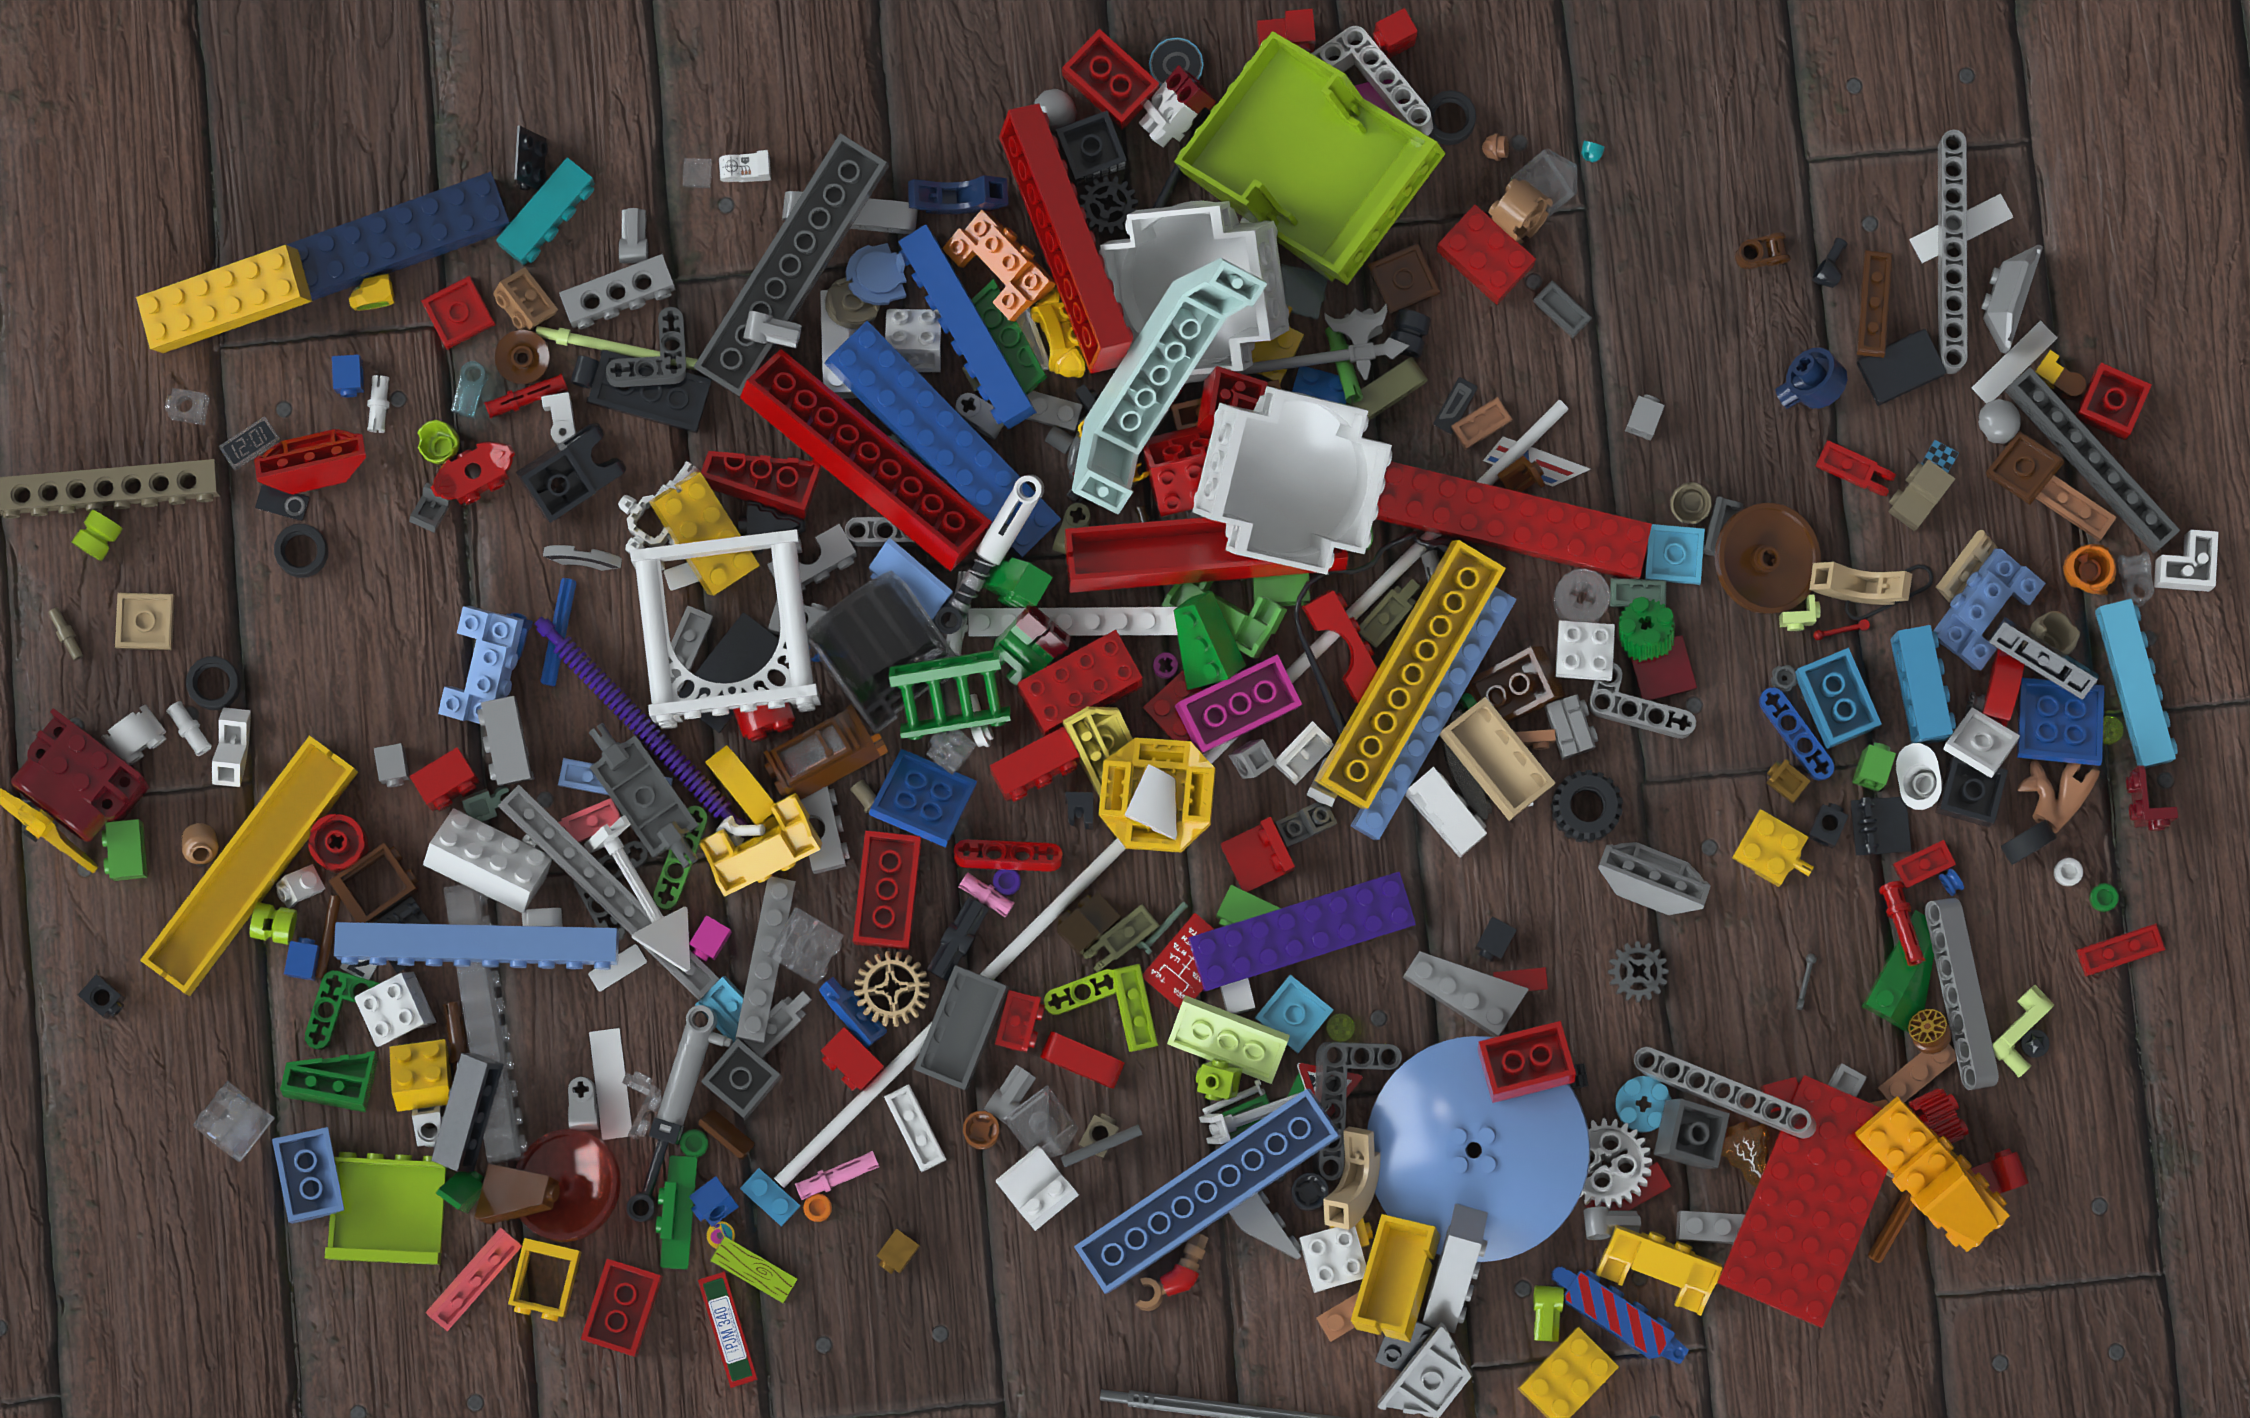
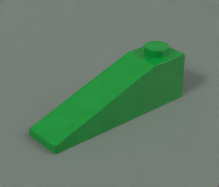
M1917 910L1912 914L1911 921L1925 961L1918 965L1908 966L1900 940H1898L1861 1006L1909 1033L1908 1027L1912 1017L1925 1009L1934 959L1926 915Z

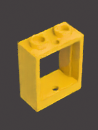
M524 1238L508 1302L509 1305L515 1306L514 1312L530 1315L531 1310L542 1312L541 1318L558 1322V1317L566 1318L582 1252ZM531 1252L570 1261L559 1309L520 1300Z

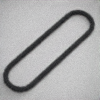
M1918 564L1903 570L1911 572L1921 568L1929 574L1928 584L1909 593V598L1931 587L1934 577L1929 567ZM1847 600L1845 602V611L1849 618L1861 621L1902 601H1895L1894 605H1884L1870 613L1857 617L1849 611V603L1851 601Z

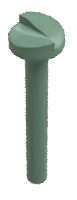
M1182 902L1145 943L1140 941L1137 947L1139 949L1143 948L1150 955L1152 953L1150 949L1152 944L1180 916L1188 905Z

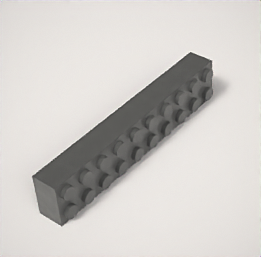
M841 133L838 135L694 365L697 371L737 396H741L747 379L767 362L777 344L770 342L764 344L743 338L749 311L764 313L773 316L774 319L792 322L888 169L889 165L886 161Z

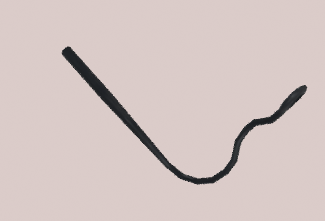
M1416 531L1401 536L1380 547L1373 560L1363 566L1343 571H1331L1328 574L1319 573L1306 582L1297 597L1294 612L1297 632L1339 736L1344 730L1346 722L1303 633L1299 617L1302 599L1310 586L1325 576L1334 573L1356 574L1368 570L1376 565L1384 551L1415 537L1418 534Z

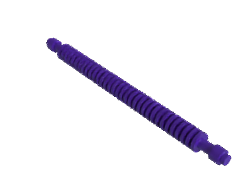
M540 617L534 623L538 627L536 630L556 646L553 652L555 654L561 652L558 657L561 660L565 658L563 662L566 665L571 662L568 666L571 670L577 667L573 671L576 675L582 672L579 678L582 680L586 677L584 680L586 685L591 682L588 687L590 690L596 687L593 692L595 695L601 692L598 698L601 701L606 698L603 703L606 706L611 703L608 707L611 711L617 708L613 713L616 716L621 713L618 717L621 721L626 718L623 724L627 726L631 723L628 729L633 731L636 728L633 734L638 736L641 733L638 739L643 741L646 738L643 743L646 747L650 743L652 744L648 749L651 752L656 749L653 753L656 757L661 754L658 760L662 762L666 759L663 765L667 767L671 764L668 770L672 772L676 769L673 775L678 777L681 774L678 780L683 782L686 779L687 781L683 784L686 788L691 784L688 790L691 793L696 790L693 794L694 797L697 798L701 795L698 801L702 803L706 800L703 806L707 808L711 805L708 810L710 813L716 810L713 815L715 818H718L720 815L724 819L733 816L736 824L749 825L742 817L738 818L728 808L732 804L729 800L725 804L723 803L727 798L724 795L719 798L721 795L719 790L714 793L717 788L715 785L709 788L712 783L710 780L704 783L707 778L705 775L699 778V775L702 773L700 770H697L695 773L693 772L697 768L694 764L690 768L688 767L692 762L689 759L684 762L687 758L684 754L679 757L682 753L680 749L674 752L677 747L675 744L669 747L672 742L670 739L664 742L667 737L665 734L659 737L662 732L660 729L654 732L657 727L654 723L649 727L652 721L649 718L644 721L647 717L645 713L639 716L642 712L640 708L634 711L637 707L635 703L629 706L632 702L630 698L624 701L627 696L625 693L619 696L622 691L620 688L614 691L617 685L614 682L609 685L612 681L609 677L604 680L607 674L605 672L600 674L602 671L600 667L594 670L597 664L593 662L589 665L592 659L587 657L584 660L587 656L585 652L579 655L582 649L580 647L574 649L577 646L575 642L569 644L572 641L570 636L564 639L554 629L556 626L548 618L545 620L543 617Z

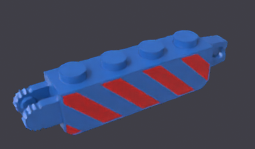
M1557 1267L1552 1271L1551 1278L1554 1283L1556 1282L1558 1286L1564 1287V1290H1566L1564 1293V1303L1648 1359L1662 1356L1677 1364L1684 1360L1689 1349L1674 1337L1675 1333L1670 1330L1672 1327L1670 1323L1660 1317H1657L1656 1320L1646 1314L1648 1312L1646 1307L1636 1301L1630 1304L1623 1299L1625 1295L1623 1292L1612 1285L1607 1289L1599 1283L1601 1278L1589 1270H1586L1585 1273L1579 1271L1577 1274H1574L1563 1267Z

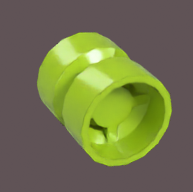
M91 510L84 521L87 527L86 530L80 529L71 542L94 558L103 561L108 553V541L115 542L123 528L97 511Z
M257 902L252 914L250 937L265 941L272 937L275 943L290 945L295 932L297 910L284 907L275 910L273 905ZM270 919H274L272 927H269Z

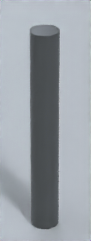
M1137 1124L1060 1158L1064 1167H1067L1143 1134Z

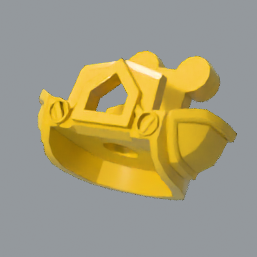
M1054 287L1048 295L1040 299L1031 308L1030 316L1034 322L1040 323L1041 329L1045 332L1050 346L1049 370L1064 377L1081 378L1085 372L1083 354L1064 304L1059 303V291L1057 287Z

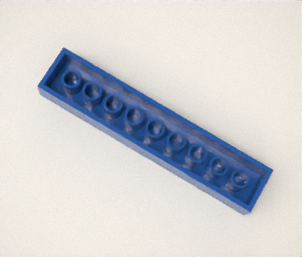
M866 321L828 357L824 364L929 471L993 523L1013 490L1016 481L1021 477L905 358ZM1025 482L1022 486V491L1026 496L1032 497L1035 492ZM1041 498L1008 550L1015 559L1020 560L1061 520ZM1019 501L1007 521L1008 525L1012 522L1023 502Z

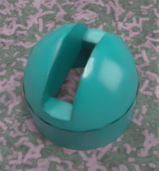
M1584 141L1581 154L1586 161L1597 162L1602 157L1605 146Z

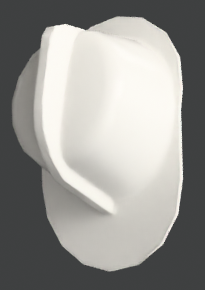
M1912 743L1905 746L1899 752L1896 760L1900 793L1907 806L1915 810H1924L1932 807L1938 801L1943 789V779L1940 774L1938 760L1935 753L1924 744Z

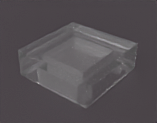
M684 158L683 187L711 188L712 159Z

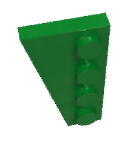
M993 279L971 300L1022 388L1028 395L1047 376L1017 320L1015 322L1008 320L993 304V301L1001 293Z

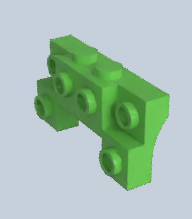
M1213 581L1175 584L1167 594L1162 606L1178 607L1192 596L1209 592ZM1213 593L1238 649L1252 658H1259L1270 635L1276 633L1287 609L1264 596H1259L1252 611L1248 613Z

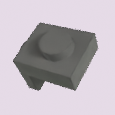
M426 483L423 487L422 497L411 513L409 522L435 533L449 509L450 500L436 497L431 489L432 485Z

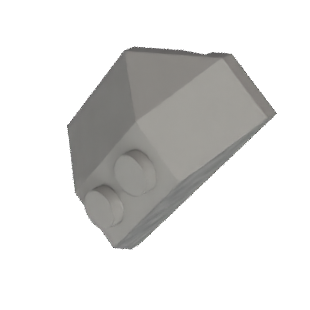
M2036 245L2004 261L1999 269L1994 268L1989 283L1993 284L1991 294L1986 293L1981 309L1985 310L1983 320L2001 353L2006 354L2011 348L2043 249L2041 245Z
M1637 842L1606 845L1598 867L1616 895L1666 915L1703 909L1711 887L1688 862Z

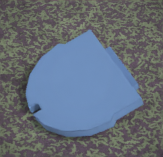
M888 243L873 247L867 245L857 250L851 256L846 268V281L852 280V283H849L848 286L855 296L863 302L873 305H888L891 301L906 298L902 283H906L903 273L905 263L901 253H891Z

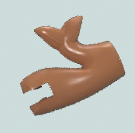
M2033 759L2030 764L2031 776L2019 784L2017 791L2038 792L2039 800L2032 816L2037 823L2047 820L2053 832L2057 833L2073 817L2088 797L2100 774L2097 768L2093 767L2086 774L2083 782L2080 783L2073 776L2075 773H2078L2082 764L2068 763L2062 772L2058 797L2055 799L2053 786L2047 778L2044 769L2038 760Z

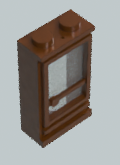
M851 704L846 707V711L837 714V716L831 717L772 749L770 752L764 751L768 763L764 764L771 779L778 778V781L774 784L782 797L796 793L799 799L802 800L881 756Z

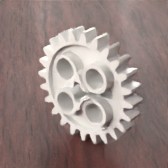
M1603 1118L1601 1126H1597L1594 1120L1591 1121V1129H1589L1590 1156L1595 1160L1589 1164L1588 1173H1594L1586 1179L1581 1196H1585V1205L1589 1204L1591 1200H1595V1207H1600L1601 1202H1605L1606 1207L1610 1210L1611 1202H1616L1617 1206L1621 1208L1622 1199L1624 1198L1629 1203H1632L1631 1193L1638 1196L1641 1195L1639 1185L1647 1187L1648 1181L1644 1177L1651 1176V1170L1646 1168L1652 1165V1159L1646 1158L1650 1154V1148H1641L1645 1144V1138L1636 1140L1638 1130L1635 1129L1629 1133L1628 1123L1619 1128L1617 1119L1613 1121L1611 1126L1607 1125L1605 1118ZM1613 1140L1618 1144V1147L1614 1150H1607L1603 1147V1144L1606 1141ZM1622 1151H1628L1627 1154L1620 1155ZM1605 1160L1607 1163L1611 1162V1167L1608 1168L1606 1165L1602 1166L1601 1161ZM1623 1163H1629L1633 1166V1170L1628 1173H1623L1618 1168ZM1598 1178H1606L1610 1183L1608 1186L1600 1188L1595 1185V1181Z

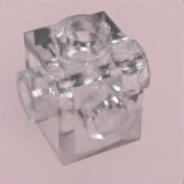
M958 729L935 733L929 742L932 746L927 755L953 775L966 762L977 744Z

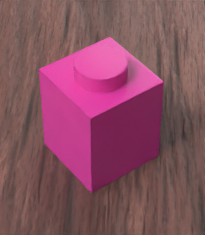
M706 915L689 943L694 948L692 953L704 961H707L708 958L715 961L732 931Z

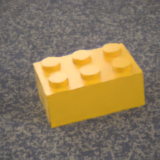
M1577 1327L1517 1389L1547 1418H1570L1619 1366Z

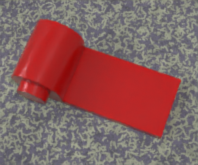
M2010 1148L1995 1153V1160L1971 1168L1975 1175L1979 1172L1990 1184L1988 1188L1993 1193L1998 1191L2001 1194L2029 1183L2018 1153H2012Z

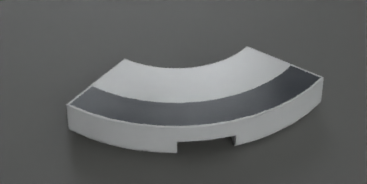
M568 545L544 547L543 557L562 565H582L601 571L621 568L622 558L608 552L591 549V552H583L574 549L575 546Z

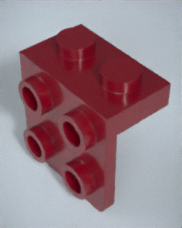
M2138 765L2130 772V776L2126 777L2127 793L2132 795V804H2129L2130 821H2134L2135 828L2148 827L2149 831L2165 830V827L2171 826L2170 823L2178 818L2177 807L2149 808L2145 766Z

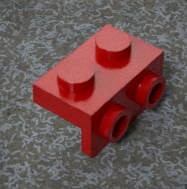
M1011 990L1008 991L995 1045L1028 1053L1029 1047H1035L1038 1032L1033 1031L1036 1020H1042L1045 1005L1040 1004L1041 997H1034Z

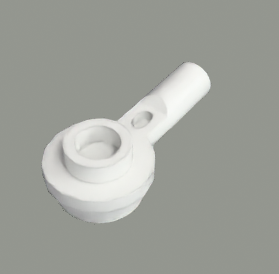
M971 694L973 712L981 711L977 695ZM989 724L971 727L972 736L978 747L991 746L994 734Z

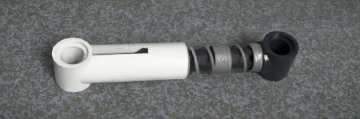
M1026 475L1016 481L1013 490L976 549L979 557L974 559L975 564L971 570L969 569L965 573V577L961 580V587L958 591H955V597L952 596L949 602L947 601L944 607L936 614L935 624L942 633L953 634L964 627L966 617L968 616L967 611L971 608L970 602L973 598L977 597L976 592L983 588L986 582L985 578L990 576V569L996 566L995 564L1000 565L1038 500L1043 496L1044 484L1039 477ZM1026 481L1035 484L1036 492L1032 497L1026 496L1022 491V486ZM1019 501L1023 502L1012 522L1008 525L1007 521ZM947 612H952L957 617V624L954 627H949L944 623V615Z

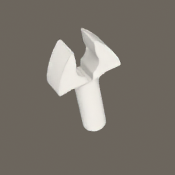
M733 816L724 819L716 830L725 829V831H728L727 834L735 846L740 845L744 841V838L741 836H762L766 831L765 826L762 824L738 825L735 823Z

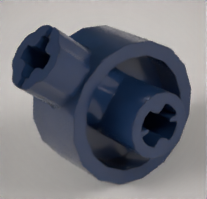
M1811 348L1802 352L1794 359L1788 368L1786 382L1777 387L1775 391L1786 409L1800 401L1812 409L1823 408L1836 401L1845 390L1848 381L1847 371L1830 351L1824 348Z

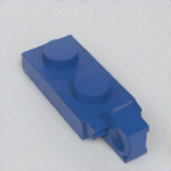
M834 977L821 986L819 991L828 1005L865 1048L871 1046L887 1033V1029L879 1020L876 1023L872 1021L874 1016L872 1012L867 1016L863 1014L867 1006H858L857 1002L861 999L855 996L852 989L848 991L842 988Z

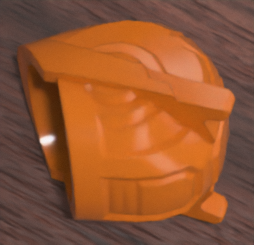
M2086 544L2072 551L2064 561L2063 571L2067 582L2072 587L2080 588L2091 594L2106 596L2108 595L2106 587L2115 580L2116 563L2108 547L2099 544Z

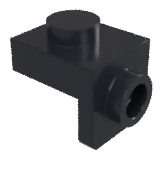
M1085 384L1075 390V396L1087 413H1089L1099 398L1098 394L1093 388L1088 390ZM1086 416L1077 422V427L1086 418Z

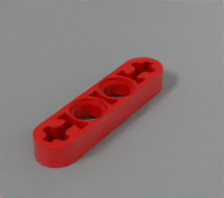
M967 839L959 841L954 848V860L957 865L964 868L1055 871L1061 867L1063 858L1062 849L1053 843ZM964 851H970L969 856H963ZM979 851H982V858L978 857ZM990 851H998L1002 856L998 859H991L987 854ZM1018 852H1026L1030 857L1026 860H1018L1015 855ZM1035 853L1038 854V860H1035ZM1047 855H1053V860H1047Z

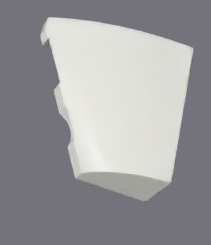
M1148 764L1125 816L1151 827L1155 832L1176 840L1177 807L1175 800V778Z

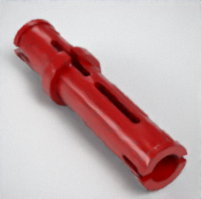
M559 374L515 392H512V390L507 391V395L488 402L486 401L484 404L491 419L511 410H514V412L519 411V407L541 400L542 396L554 395L568 389L563 375Z

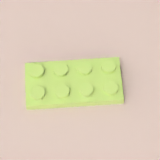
M1185 995L1167 1044L1210 1061L1213 1059L1226 1060L1229 1062L1228 1066L1242 1069V1073L1272 1084L1290 1035Z

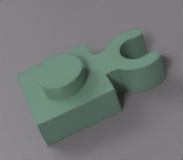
M500 786L492 795L489 794L487 789H483L460 798L466 815L481 822L496 817L495 808H498V805L502 802L500 797L502 794L509 792L507 786Z

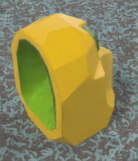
M389 274L364 279L362 284L351 293L349 297L350 306L354 310L361 311L394 304L395 298Z

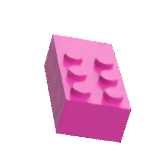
M1277 654L1227 680L1221 681L1178 702L1175 708L1192 743L1204 754L1300 707L1302 703Z

